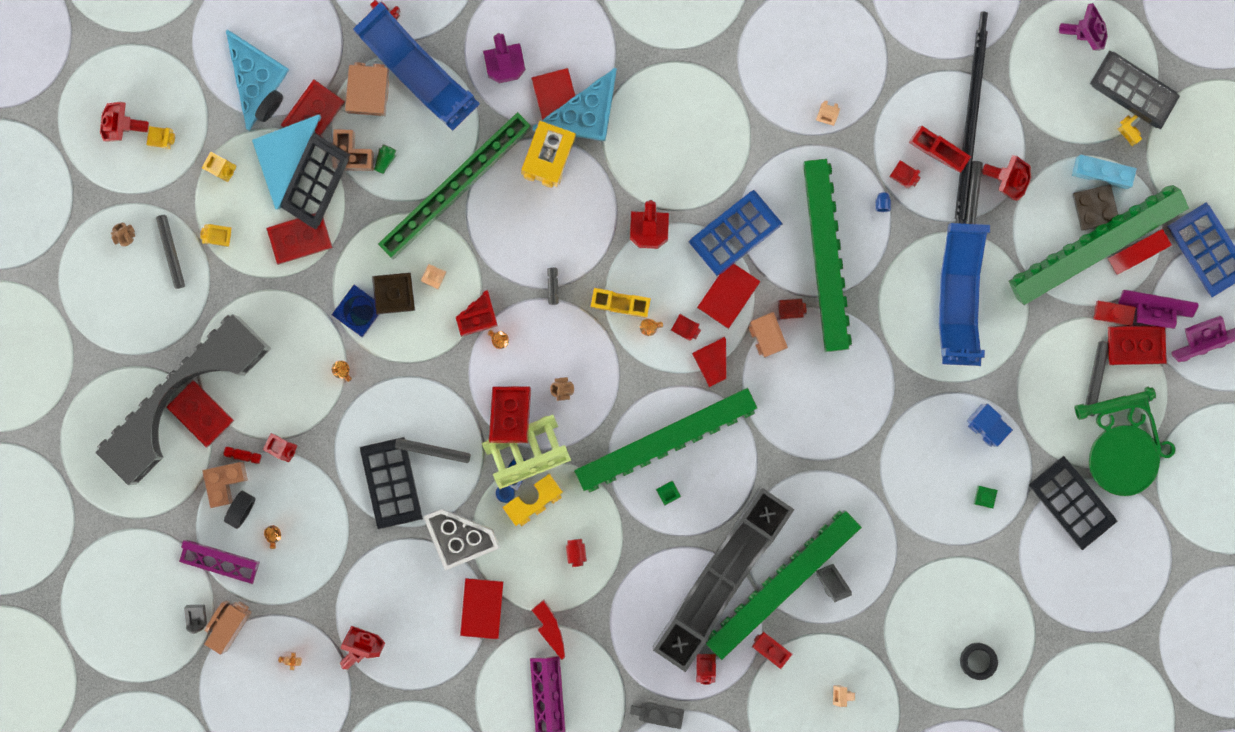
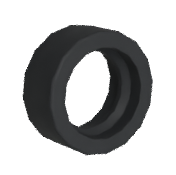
M243 490L240 491L231 503L224 517V522L236 529L240 528L249 515L256 498Z
M972 643L962 651L960 666L963 672L970 678L986 680L996 672L998 657L995 651L988 645ZM975 650L985 651L990 657V665L984 672H974L968 666V657Z

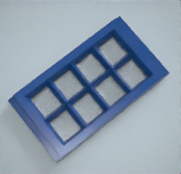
M753 190L693 236L688 242L713 273L718 276L780 228L783 223L758 193Z
M1207 202L1167 226L1211 297L1216 296L1235 284V245Z

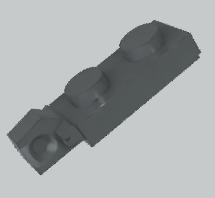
M647 702L642 703L641 707L631 705L630 714L639 716V720L646 723L681 729L685 710Z

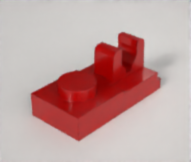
M764 631L761 635L757 634L754 638L755 643L751 646L780 669L793 655Z

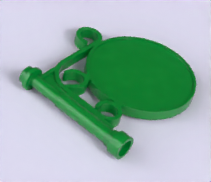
M1147 386L1140 393L1124 395L1090 405L1079 404L1074 407L1078 420L1086 419L1090 414H1098L1096 423L1105 430L1097 437L1091 447L1089 468L1095 482L1103 490L1111 494L1132 496L1144 491L1157 476L1160 457L1170 458L1175 454L1176 450L1172 442L1159 441L1155 420L1149 402L1156 398V392L1153 387ZM1136 407L1142 409L1148 415L1154 440L1147 432L1138 428V426L1145 422V414H1141L1138 422L1132 420ZM1129 409L1127 420L1131 426L1117 425L1112 427L1115 418L1110 413ZM1109 414L1110 422L1108 425L1103 426L1101 418ZM1168 444L1170 452L1164 455L1160 445Z

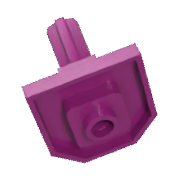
M1094 3L1088 4L1084 19L1079 20L1078 25L1061 23L1059 26L1060 34L1077 35V40L1088 41L1093 50L1100 51L1105 49L1108 38L1106 23Z
M497 33L493 37L495 48L483 51L488 78L499 84L518 80L526 70L521 45L518 43L507 46L505 35Z

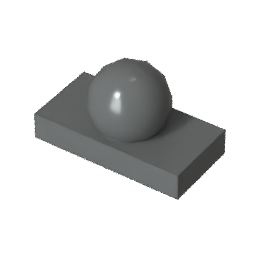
M834 564L816 571L817 577L824 586L825 593L832 598L834 603L852 596L851 589Z

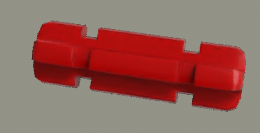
M225 447L223 453L225 457H233V459L246 462L251 461V463L260 464L262 455L259 453L252 454L250 451L234 449L232 447Z

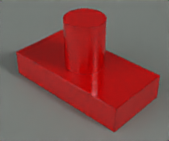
M1098 300L1096 301L1093 320L1133 326L1136 307Z

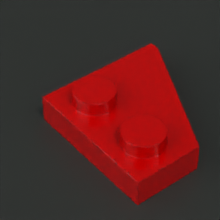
M488 290L484 291L483 295L475 302L473 301L465 311L456 316L461 337L498 326Z
M725 337L692 353L709 387L726 379Z

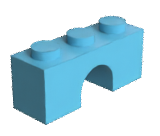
M1079 155L1076 157L1072 176L1087 180H1101L1108 182L1111 186L1129 189L1133 186L1137 168Z

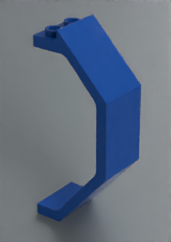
M381 2L353 28L354 32L387 68L452 131L480 105L469 90L466 91L428 55Z
M950 223L948 225L940 278L939 336L942 364L981 366V358H985V350L980 348L978 312L980 273L986 237L990 233V225Z

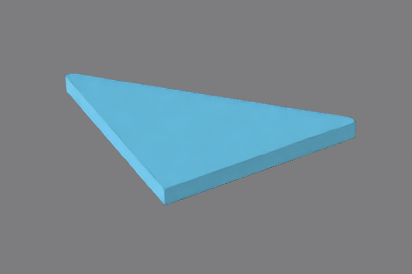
M227 29L226 35L245 126L250 131L257 121L255 113L259 105L271 91L277 90L289 69Z
M613 68L609 73L592 83L588 88L574 96L542 121L576 133V137L606 141L617 68ZM538 124L533 126V131H536Z
M320 115L252 140L274 207L277 210L281 208V202L308 141L313 133H315V128L321 120Z

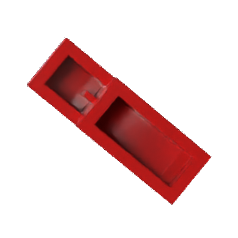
M919 126L909 141L914 147L959 173L962 172L971 158L970 155L940 135L937 136L924 126Z
M1161 229L1107 259L1116 275L1167 249L1172 244L1164 230Z
M543 599L532 608V612L543 624L538 628V631L560 659L563 660L565 658V647L562 632L551 608Z

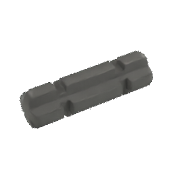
M551 267L547 269V276H549L548 294L550 296L548 297L549 305H557L559 303V297L557 296L558 269Z

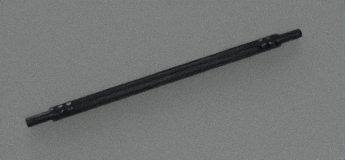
M985 11L980 12L979 28L976 30L962 149L971 158L959 175L954 217L956 223L963 224L964 220H966L988 34V31H986L988 12Z

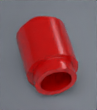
M582 539L567 540L568 564H572V567L584 566L583 562H587L585 543H583Z

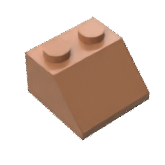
M774 312L750 322L751 326L748 329L752 338L756 337L758 344L755 346L759 355H763L765 358L788 348Z

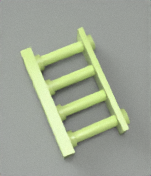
M554 415L545 416L529 424L528 441L534 454V458L529 460H523L517 443H490L489 439L482 443L486 454H493L498 468V472L494 473L493 476L499 489L571 461L566 446H559L553 431L554 428L558 427ZM546 432L552 450L542 454L535 436ZM510 446L516 465L505 468L500 450Z

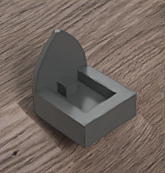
M205 604L186 605L184 607L186 630L192 634L202 631L207 625Z

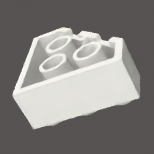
M445 509L424 516L445 571L500 548L493 529Z

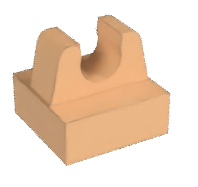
M824 101L820 106L816 121L834 126L840 108H838L836 103L833 107L827 105L828 101Z
M428 264L421 282L439 290L446 271Z
M833 685V705L847 707V701H855V693L847 691V687Z

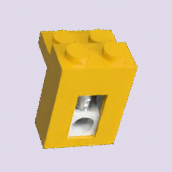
M539 121L523 163L521 175H524V178L529 181H541L542 185L549 188L553 186L558 187L562 180V174L574 144L576 133ZM550 138H556L558 140V143L556 145H550L548 143V140ZM543 148H546L545 153H543L544 156H542L544 160L540 159V155L542 153ZM553 152H556L553 163H551V161L548 162L552 159Z

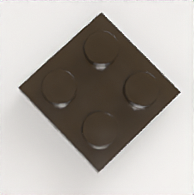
M1111 184L1072 194L1081 231L1106 224L1118 215Z
M411 273L372 276L376 315L415 311Z

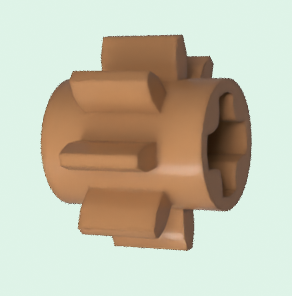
M118 223L112 228L113 232L110 234L115 245L120 243L124 247L134 241L135 231L131 224L126 226L125 223Z
M568 377L555 378V382L551 384L550 391L554 397H557V401L570 400V396L574 393V385L571 381H568Z

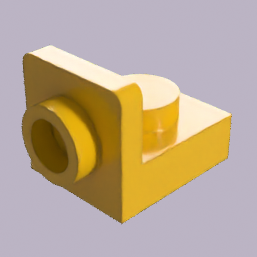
M1136 115L1125 117L1120 121L1122 125L1118 128V131L1131 146L1142 140L1140 131L1135 126L1132 127L1130 125L1138 118Z
M149 126L146 145L171 149V145L175 142L173 130L167 127Z
M210 151L202 169L229 182L237 166Z
M213 224L204 225L200 232L202 244L229 247L232 228Z

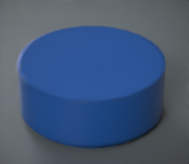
M511 485L499 489V487L496 489V497L500 502L508 503L513 500L515 490Z

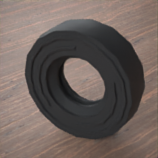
M277 90L271 91L259 105L255 117L261 122H266L279 108L283 95Z

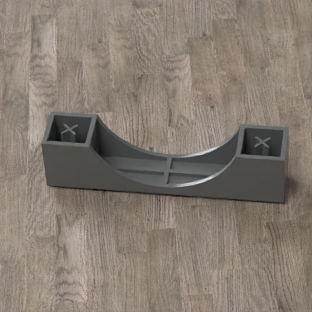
M227 315L220 322L222 325L217 330L213 329L207 335L208 339L204 343H199L193 349L194 353L190 358L188 356L180 362L181 367L177 371H171L166 376L167 381L163 385H157L152 391L154 394L149 399L147 397L143 399L138 405L140 408L135 413L132 411L125 418L126 422L122 426L118 425L111 432L112 436L108 440L104 439L97 446L99 449L95 453L127 485H137L164 458L159 444V424L167 402L178 388L190 379L209 372L229 371L245 376L271 350L239 316Z
M759 487L653 644V651L686 672L708 640L715 624L743 580L775 540L795 509L764 488Z

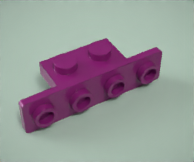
M1123 290L1118 300V304L1137 308L1138 323L1175 329L1177 325V315L1193 318L1199 307L1197 302Z
M1217 316L1185 328L1188 346L1174 350L1171 354L1178 362H1185L1192 357L1207 354L1208 351L1216 348H1223L1227 344L1235 342V328L1226 331L1222 316Z

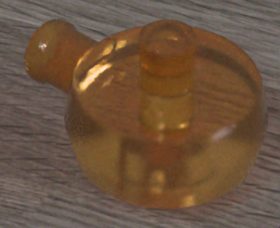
M644 319L640 323V331L646 336L654 335L657 328L663 327L661 321L656 323L652 319Z
M488 331L487 334L492 337V344L495 348L504 349L508 346L509 337L505 332Z
M339 360L332 365L331 370L336 378H345L347 382L352 380V377L349 375V365L345 361Z
M275 525L268 526L264 530V536L270 543V549H275L276 543L281 539V531Z
M291 652V656H280L278 661L290 666V670H295V666H301L302 658L296 657V652Z

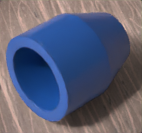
M881 192L878 194L875 208L877 212L891 211V200L888 193Z

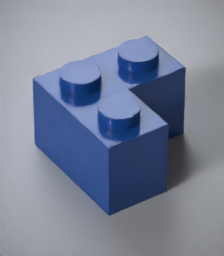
M988 403L981 404L967 419L969 429L975 434H981L984 437L982 440L990 447L992 445L998 447L1013 431L1001 419L1002 416Z

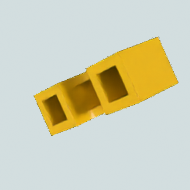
M594 288L590 307L647 318L651 298Z
M550 473L534 484L539 493L538 500L534 504H526L517 496L502 507L515 526L520 524L522 527L530 521V515L536 513V515L540 514L546 509L544 505L550 501L554 504L562 498L560 494L563 491Z

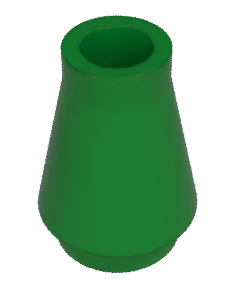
M383 144L378 150L374 170L384 174L395 159L397 150Z

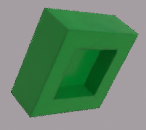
M673 480L656 489L664 506L681 497Z
M978 486L974 504L993 509L998 490Z

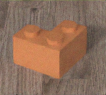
M333 129V144L350 154V159L344 171H374L373 150L355 149V132L353 130ZM333 157L334 170H336L339 160Z
M244 462L202 470L210 508L231 504L233 500L229 485L248 481Z

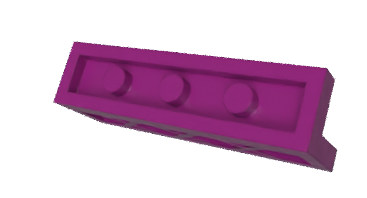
M183 540L181 546L183 550L179 562L250 584L254 583L259 561L190 540ZM187 550L196 552L199 558L194 561L186 560ZM206 556L213 557L217 564L211 567L206 566L203 558ZM225 561L233 563L235 569L231 572H226L221 564ZM243 567L253 569L250 579L243 577L239 569Z
M560 657L530 658L535 732H566ZM537 662H541V673L537 670ZM540 682L543 684L542 692L539 690ZM541 701L545 704L544 711L540 708ZM543 720L546 723L547 731H542Z

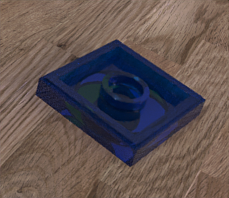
M355 284L331 314L362 338L379 316L376 315L374 298Z

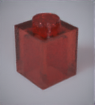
M802 298L778 301L779 320L804 318L803 314H807L806 303H803Z

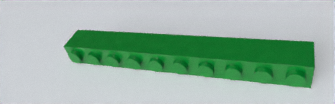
M517 112L384 237L378 245L394 260L532 129L531 125Z
M827 159L804 161L803 170L824 351L849 350V346L852 345L851 334L847 333L850 321L849 315H845V307H848L847 297L843 296L842 290L845 288V279L841 277L840 270L843 269V261L838 255V251L841 250L840 239L836 238L839 226L838 220H834V213L837 211L836 202L832 201L831 195L834 193V184L830 182L829 175H832L831 163H828Z
M1174 185L1164 187L1158 194L1147 197L1139 205L1130 207L1129 211L1113 217L1106 224L1099 225L1093 232L1082 235L1076 242L1065 245L1062 250L1048 255L1040 263L1031 265L1030 269L1023 273L1014 275L1008 282L1017 300L1026 305L1188 210L1189 206L1181 189Z
M746 388L574 470L583 491L588 490L590 493L599 489L598 484L605 482L607 485L617 480L615 476L621 473L623 476L634 472L633 468L638 465L643 468L651 464L650 460L655 457L659 460L668 456L667 451L672 449L678 451L685 448V443L690 440L695 443L703 439L702 435L707 432L712 435L720 431V426L727 424L729 427L737 423V418L743 415L745 418L754 415V410L758 409L749 389Z
M846 510L836 512L832 516L833 521L829 525L825 523L818 530L819 534L815 538L810 537L803 544L805 546L804 549L800 552L798 550L789 557L791 561L787 565L783 563L776 569L777 574L773 578L769 576L762 583L763 587L759 591L754 590L748 596L749 601L747 603L739 604L734 609L735 614L731 618L727 616L721 621V627L717 631L712 630L706 644L721 660L862 528Z

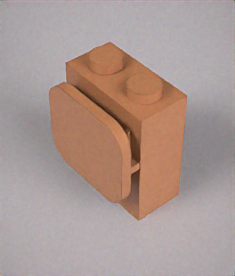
M360 62L349 65L345 111L348 114L386 117L389 92L388 68H385V65L373 64V67H370Z
M227 600L222 602L204 630L207 633L212 631L204 645L220 655L227 652L252 613L248 610L249 606L240 601L239 603L234 602L232 604Z

